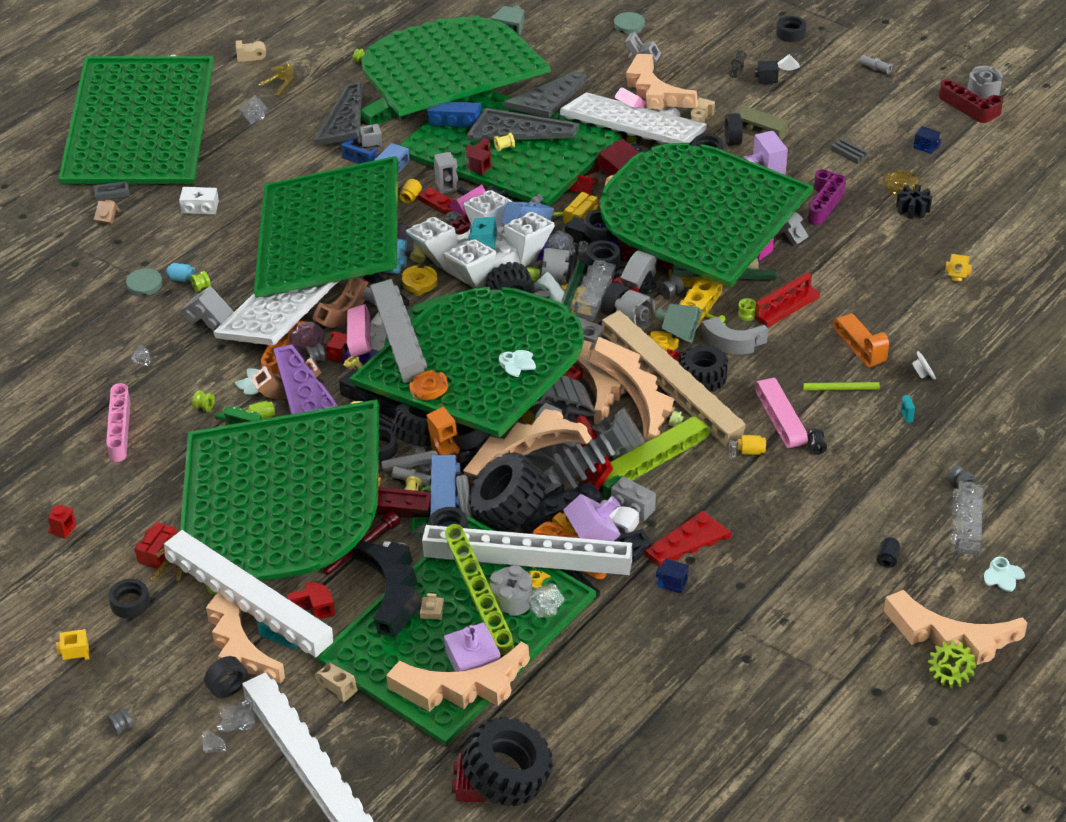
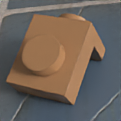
M111 200L98 201L94 221L112 225L115 212H119L120 208Z

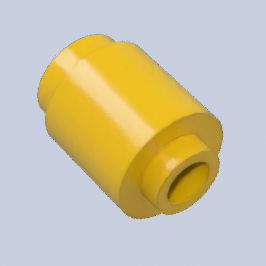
M408 179L399 192L400 200L406 204L413 202L422 190L420 182L415 179Z
M742 435L741 439L737 440V450H740L743 455H760L765 453L766 438H761L760 435Z

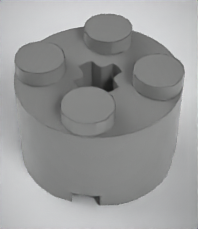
M977 66L970 72L967 89L983 99L991 95H1000L1003 75L996 68L992 70L990 66Z
M544 248L540 278L549 271L560 286H565L566 276L563 274H566L568 271V262L565 261L569 259V250Z
M628 290L621 299L618 298L616 300L615 308L617 309L616 312L620 310L636 326L644 331L651 323L649 321L650 316H654L655 301L647 295Z
M512 565L511 567L500 569L491 575L490 589L502 614L505 612L509 613L510 616H515L526 612L530 608V604L533 601L532 578L521 566Z

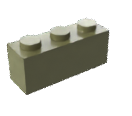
M743 106L738 112L742 118L744 133L755 136L756 134L774 131L781 141L787 135L788 120Z

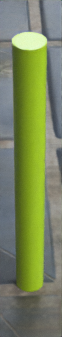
M879 382L803 383V391L879 390L880 388Z

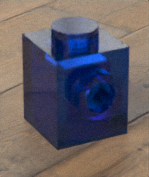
M922 126L915 134L913 148L932 154L941 145V132Z
M665 559L662 566H658L656 571L658 587L682 593L688 581L689 565Z

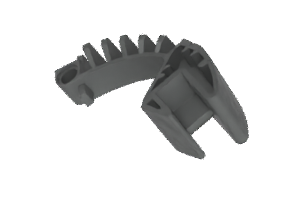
M563 375L533 404H541L543 406L545 403L557 407L562 410L563 419L570 422L576 421L574 414L595 415V410L585 386L577 380L569 379V377Z
M625 407L606 420H602L591 427L597 437L594 441L591 438L584 447L580 443L577 444L578 451L573 454L569 448L566 449L565 452L568 457L563 460L558 453L554 454L558 463L543 471L546 481L545 494L561 486L567 480H569L573 488H576L578 485L573 478L574 476L579 474L582 480L587 479L583 472L585 469L589 468L593 473L596 471L593 464L597 462L601 465L606 462L604 457L607 456L611 462L645 442Z

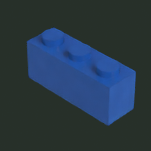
M445 102L431 106L428 109L429 125L473 127L482 113L481 104Z

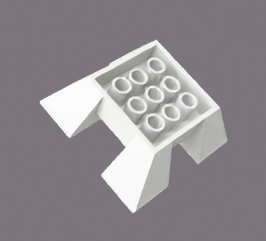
M491 190L486 191L481 196L471 198L470 201L463 204L471 225H473L474 218L495 216L498 231L495 250L477 240L469 241L468 235L470 230L456 236L454 227L436 217L428 218L421 224L413 225L412 228L406 230V234L437 267L476 289L486 286L488 274L494 271L493 268L499 267L502 263L507 264V262H511L513 264L518 262V264H523L525 267L535 262L554 228V223L534 212H529L508 224L503 223L502 219L507 202L512 201Z

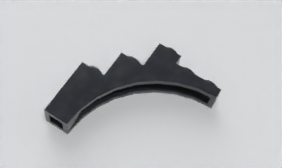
M360 540L351 549L353 558L376 569L386 581L384 599L381 607L373 617L377 632L396 638L422 604L418 588H414L417 584V578L413 567L410 566L413 559L409 546L391 542L388 547Z

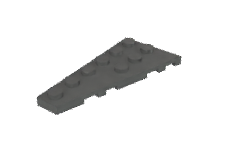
M572 72L504 101V108L550 118L587 82L588 76L580 72Z
M360 82L345 86L314 139L316 146L335 142L341 143L346 140L359 138L363 87Z
M485 108L468 132L467 141L482 140L483 138L494 140L495 136H507L508 133H512L514 139L574 138L579 130V123Z

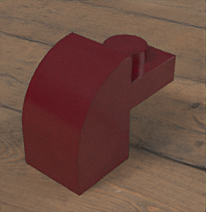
M483 138L475 146L468 145L466 147L467 167L471 171L483 175L492 167L489 139Z

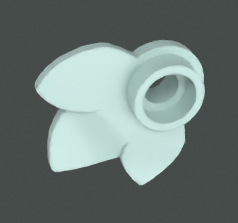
M529 351L504 352L499 356L501 367L512 376L518 377L521 370L536 369V365L531 359L533 354Z
M247 369L248 378L236 381L235 385L239 389L244 390L243 393L245 395L257 394L259 391L256 389L251 377L260 370Z
M1004 557L994 558L990 563V568L984 573V581L988 586L997 584L1000 589L1008 592L1015 589L1016 580L1025 578L1023 570L1018 566L1010 565L1009 561Z

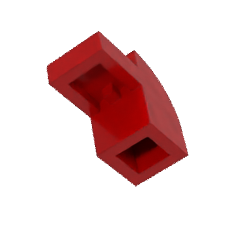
M305 583V590L287 594L288 600L304 610L311 609L313 616L319 620L335 616L334 601L331 593L326 586L320 583Z

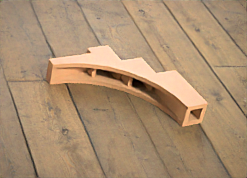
M636 55L626 72L627 86L636 87L637 96L646 98L647 109L663 110L665 106L697 108V91L673 87L662 82L652 73L654 70L653 55Z
M598 337L588 362L600 367L613 376L631 395L642 418L643 438L645 440L644 443L659 436L660 431L658 428L661 427L662 423L664 424L667 417L671 418L675 407H673L674 398L656 391L658 387L655 384L657 376L639 369L641 365L638 362L640 354Z
M584 341L582 351L573 366L583 370L582 378L588 383L596 399L594 423L597 424L604 420V417H608L609 406L613 405L614 400L620 401L622 394L626 393V389L609 373L588 362L592 351V342Z
M544 409L532 425L517 422L505 439L490 436L463 472L473 484L475 479L479 477L478 474L486 468V465L492 463L495 458L502 457V454L511 452L525 456L532 451L559 443L576 442L588 444L591 437L587 432L586 426L563 419V415L557 410Z
M904 590L885 598L884 612L911 645L924 642L928 638L940 648L943 647L944 641L947 645H951V641L954 640L956 646L962 642L963 649L969 647L970 654H974L976 665L991 661L995 657L997 648L1001 649L1005 645L1019 641L1025 636L1027 622L1023 617L1004 623L972 624L940 616L914 601Z
M217 592L206 607L208 622L216 625L212 631L214 646L222 649L218 655V660L222 657L234 656L247 669V673L259 676L266 672L270 679H274L277 683L281 684L285 678L283 663L269 658L248 640L241 626L243 611L238 605L227 601L223 595Z
M520 642L511 652L497 661L479 668L459 672L428 671L399 661L386 675L388 689L429 712L435 706H438L443 698L464 709L475 700L477 695L499 706L511 694L510 682L515 679L517 672L528 664L530 659L529 648L527 644Z

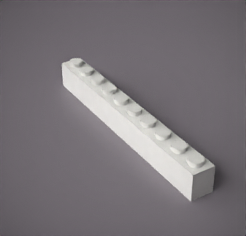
M426 525L422 539L424 557L454 560L445 536L447 527ZM463 528L478 562L630 575L632 543ZM455 535V536L452 537V539H457V538H459L460 536H459V535ZM463 552L459 556H465L468 553Z
M183 530L164 543L165 557L170 563H175L185 573H190L199 582L208 585L212 591L220 593L227 601L235 603L242 611L250 613L257 621L265 623L272 631L280 633L287 641L298 645L305 653H310L317 657L333 643V633L330 626Z
M265 672L242 683L245 699L329 821L373 822L370 814H365L360 800L353 797L348 783H343L338 769L331 766L327 753L321 752L317 739L309 735L305 722H300L295 708H290L286 695L278 691L276 681L270 679Z

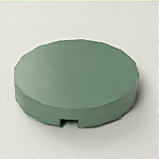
M625 12L617 15L614 19V28L619 32L620 30L624 31L626 34L639 33L645 27V19L638 13Z
M153 269L136 270L126 279L127 289L131 294L142 296V294L152 295L162 287L161 274Z

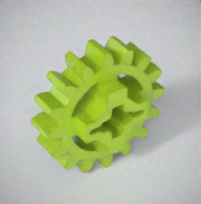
M954 640L951 641V645H947L944 641L942 648L935 646L937 653H930V657L933 660H928V665L931 667L929 671L930 674H935V682L941 679V686L949 683L950 688H953L954 683H957L961 687V681L969 682L968 675L974 676L972 669L976 668V663L972 661L975 660V656L970 654L969 647L963 649L962 642L956 646ZM953 662L955 666L951 667L949 663Z

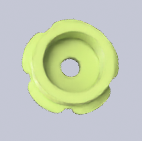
M674 410L668 424L675 427L682 423L684 418L681 416L682 412L680 411L679 413Z

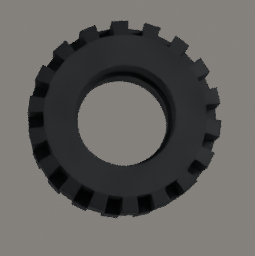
M507 262V264L502 263L499 267L493 268L494 271L488 274L489 277L486 278V287H490V290H501L502 287L514 288L529 293L535 290V285L527 268L523 264H518V262L513 264L511 262Z
M696 345L694 348L690 347L688 351L683 352L680 365L690 372L699 383H702L709 392L717 391V388L721 389L727 379L728 358L724 352H721V349L714 348L711 345Z
M402 403L396 409L391 431L394 436L408 444L431 446L426 416L430 412Z

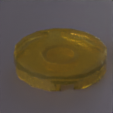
M896 170L895 173L891 174L890 172L885 176V188L896 195L898 190L903 191V186L909 185L912 190L915 189V184L919 185V179L912 172L906 170Z

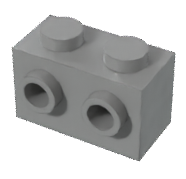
M451 152L434 155L435 183L442 194L457 191L456 182H458L456 168L458 166L457 160L453 158Z
M622 477L611 488V496L619 502L620 507L624 506L635 509L639 513L640 520L645 521L655 511V492L625 477Z

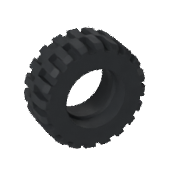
M511 452L502 454V457L495 458L492 463H488L486 468L478 474L479 477L473 482L474 486L470 490L469 505L474 515L493 530H513L517 528V525H522L527 518H530L533 515V511L539 507V502L544 497L543 492L546 490L545 476L523 454Z
M496 717L483 722L468 742L463 752L462 766L463 769H466L464 773L467 780L470 779V785L473 789H477L479 795L483 798L486 796L491 802H500L504 806H509L510 804L513 806L522 805V803H528L533 797H536L549 778L553 767L551 749L547 748L548 743L545 738H541V733L537 729H532L531 725L527 722H519L520 719L517 718L508 719V717H500L498 719ZM494 752L510 756L518 763L521 770H514L505 766L497 759Z

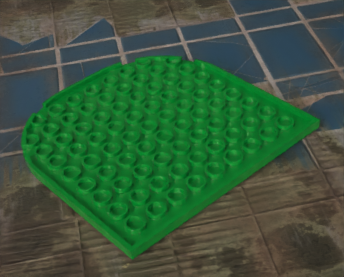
M480 16L439 18L434 22H425L416 27L411 26L402 31H394L393 34L369 46L362 57L364 75L399 116L551 72L550 65L513 29L505 23L480 18Z
M668 143L651 147V150L648 152L638 153L609 180L602 192L600 212L607 228L627 245L731 288L813 192L814 186L712 146L701 144V147L690 146L689 143Z
M490 287L466 290L449 296V300L440 304L438 302L434 303L411 322L426 361L427 368L424 369V372L433 370L439 374L442 372L447 377L448 388L442 396L432 400H419L411 395L409 384L413 381L403 383L390 343L386 344L349 379L352 385L430 413L444 407L455 422L500 438L575 363L584 344L583 329L577 315L571 313L567 306L557 301L507 287H502L501 290H490ZM518 350L531 352L533 354L531 359L534 361L536 369L521 370L518 377L508 374L499 363V356L504 352L513 353Z
M371 400L188 432L180 531L183 530L259 581L311 573L339 560L353 549L366 534L372 524L378 505V401Z

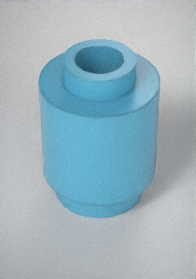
M172 263L167 268V276L171 281L188 282L190 281V276L195 274L194 267H190L187 264Z

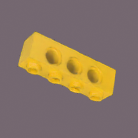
M700 276L699 279L695 280L692 289L687 291L684 300L680 301L679 305L695 306L703 310L698 326L705 318V314L709 312L721 295L722 284Z

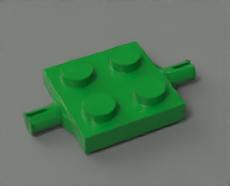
M226 406L223 413L218 411L215 415L216 420L225 421L230 425L262 419L259 413L254 411L250 413L245 412L239 407L231 408Z

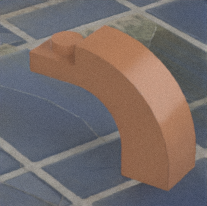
M360 277L349 278L341 296L331 304L320 302L312 319L330 328L342 326L347 322L348 309L364 303L365 299L361 297L368 282Z
M312 358L305 362L307 367L313 371L315 377L322 373ZM266 366L251 377L256 389L264 396L271 399H287L281 376L274 374Z

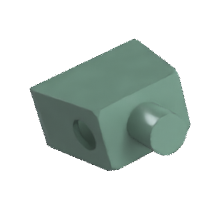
M517 5L514 7L503 6L491 19L505 23L520 36L524 26V10Z
M669 304L667 311L658 309L655 318L663 321L662 329L692 343L703 310L695 306Z

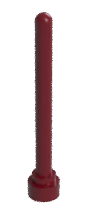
M389 511L383 516L382 523L365 535L361 541L370 543L386 529H394L400 524L399 517L394 512ZM351 550L339 560L325 567L323 570L324 574L330 575L353 556Z

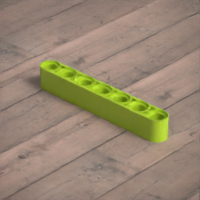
M696 416L687 419L610 462L613 470L604 483L616 475L631 481L705 440L710 434V427Z
M452 524L445 530L449 549L482 622L485 623L500 655L505 656L514 649L512 634L463 528L458 524ZM455 535H459V536H460V537L457 538V539H452V537L455 536ZM463 552L468 553L465 556H459ZM469 570H476L474 573H467ZM477 587H483V590L475 591ZM487 604L492 605L488 609L483 608V606ZM494 622H499V623H500V624H499L498 626H496V627H492V626H491V624L494 623ZM502 640L508 641V643L504 645L499 644V642Z

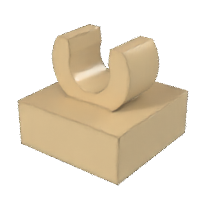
M430 593L427 594V597H423L420 619L441 620L444 598H437L436 594Z

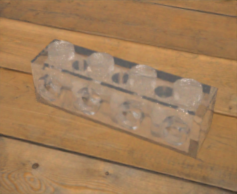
M596 259L592 266L589 265L587 276L583 277L582 285L579 286L576 297L572 300L571 308H574L573 314L586 320H595L601 307L602 298L614 279L616 265Z
M959 481L958 489H954L953 501H956V503H953L952 515H956V517L952 518L951 529H955V532H952L951 544H954V553L979 555L982 542L983 484Z

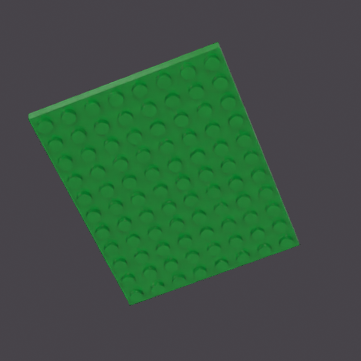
M85 56L59 173V184H110L127 181L128 184H195L214 57Z
M491 90L452 101L480 103L482 112L485 108L543 117L504 108V101L511 99V97ZM555 112L549 119L579 123V130L574 138L514 139V148H502L501 151H497L494 140H490L492 167L483 175L473 172L467 167L466 147L468 145L475 146L481 141H467V134L472 127L429 125V121H427L399 146L409 149L410 160L434 168L435 154L451 152L453 158L457 160L458 167L456 172L458 177L488 188L495 186L497 190L506 191L508 195L530 202L534 196L540 194L543 198L540 203L550 207L575 184L576 180H578V175L583 176L595 165V160H598L600 151L606 150L614 142L620 141L622 135L589 123H582L577 119H567L565 116Z
M397 156L264 184L254 284L255 297H267L272 294L286 293L296 289L301 290L306 287L320 286L325 283L338 282L349 278L354 279L363 275H373L378 272L397 269Z
M467 516L468 529L493 531ZM423 556L413 566L417 578V584L414 588H418L421 602L422 598L427 597L428 593L436 594L437 598H444L441 620L420 619V606L396 638L379 634L373 617L381 607L385 596L384 592L344 629L329 647L316 657V661L323 666L327 663H332L354 675L356 686L359 690L447 747L490 702L477 695L475 700L463 709L443 698L441 703L429 712L388 689L386 677L399 661L428 671L455 672L445 651L444 636L463 630L465 627L469 628L470 625L474 626L483 623L455 560ZM479 562L489 586L490 577L493 573L512 566L509 564ZM521 566L527 573L530 571H542L550 575V578L542 582L540 591L533 589V601L526 612L515 616H510L509 613L505 612L502 614L512 634L514 648L520 642L528 645L530 656L528 664L596 597L595 590L560 569ZM469 570L467 573L471 574L476 570ZM477 587L475 591H481L483 587ZM487 604L483 606V608L488 609L492 605ZM494 622V623L491 624V626H492V627H496V626H498L500 623H499V622ZM502 640L499 642L500 645L508 643L507 640ZM522 667V668L517 672V675H518L525 667Z

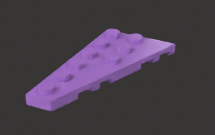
M292 344L274 348V355L291 414L337 406L335 400L322 383L316 379L313 371L307 367L304 359Z

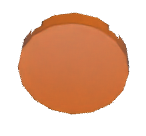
M433 370L416 375L413 378L414 381L409 384L411 395L419 400L438 398L448 388L446 375L442 372L440 374L435 373Z

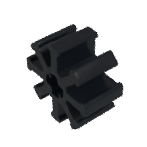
M915 184L914 190L909 185L903 186V191L898 190L896 207H898V213L902 215V213L908 212L907 218L913 219L914 213L918 214L919 218H924L925 213H930L933 197L930 196L931 191L927 188L920 192L921 185Z

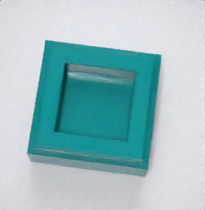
M910 395L902 397L900 408L907 423L913 422L915 406Z

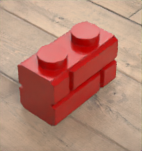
M156 522L152 528H148L142 542H138L135 546L138 563L158 569L166 559L164 543L177 534V529L173 526H165V524Z

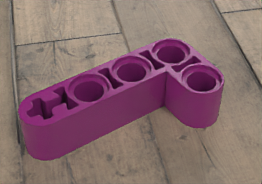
M819 169L815 172L814 189L819 193L809 206L808 221L810 224H822L843 197L846 185L845 176L824 169Z

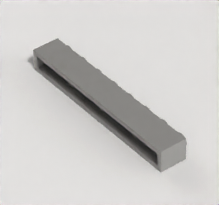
M392 279L370 285L403 383L413 381L416 375L424 372L427 365L398 286L393 285Z

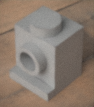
M379 124L361 126L359 138H357L358 144L361 143L362 147L374 145L382 147V134Z

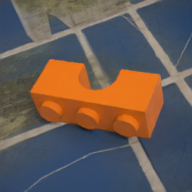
M442 407L426 415L432 451H437L438 455H456V463H459L457 455L460 449L452 438L457 435L456 423L448 411Z

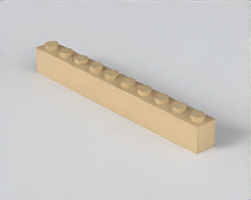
M619 310L602 320L601 333L612 343L640 354L638 361L641 363L640 369L657 376L656 384L674 398L692 417H698L710 427V433L725 447L741 438L746 425L743 420L738 418L727 406L720 402L702 383H699L678 361L668 355L640 327L636 326L628 316Z

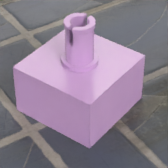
M774 131L756 134L754 137L753 155L744 156L743 158L786 175L788 153L786 146Z
M580 494L563 509L581 539L614 541L621 535L609 516L620 507L619 502L612 496L601 505Z
M484 622L474 626L470 625L469 628L465 627L463 630L444 636L445 651L455 672L479 668L500 659V652Z

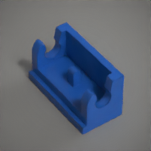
M347 140L341 144L342 158L357 164L374 161L379 156V154L375 155L379 149L373 148L371 151L350 145L353 140Z

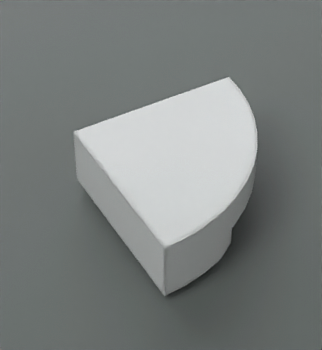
M790 54L778 62V67L783 70H794L800 67L799 63Z

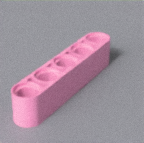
M366 304L348 309L347 345L352 357L371 352L370 314Z
M776 378L756 381V394L785 446L792 448L806 445L808 443L807 432Z
M122 383L113 385L110 391L106 443L109 458L114 462H120L127 456L130 397L128 387Z

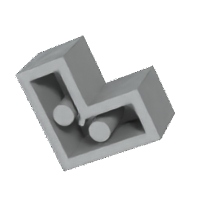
M211 286L191 298L180 310L191 324L202 319L213 332L234 313Z

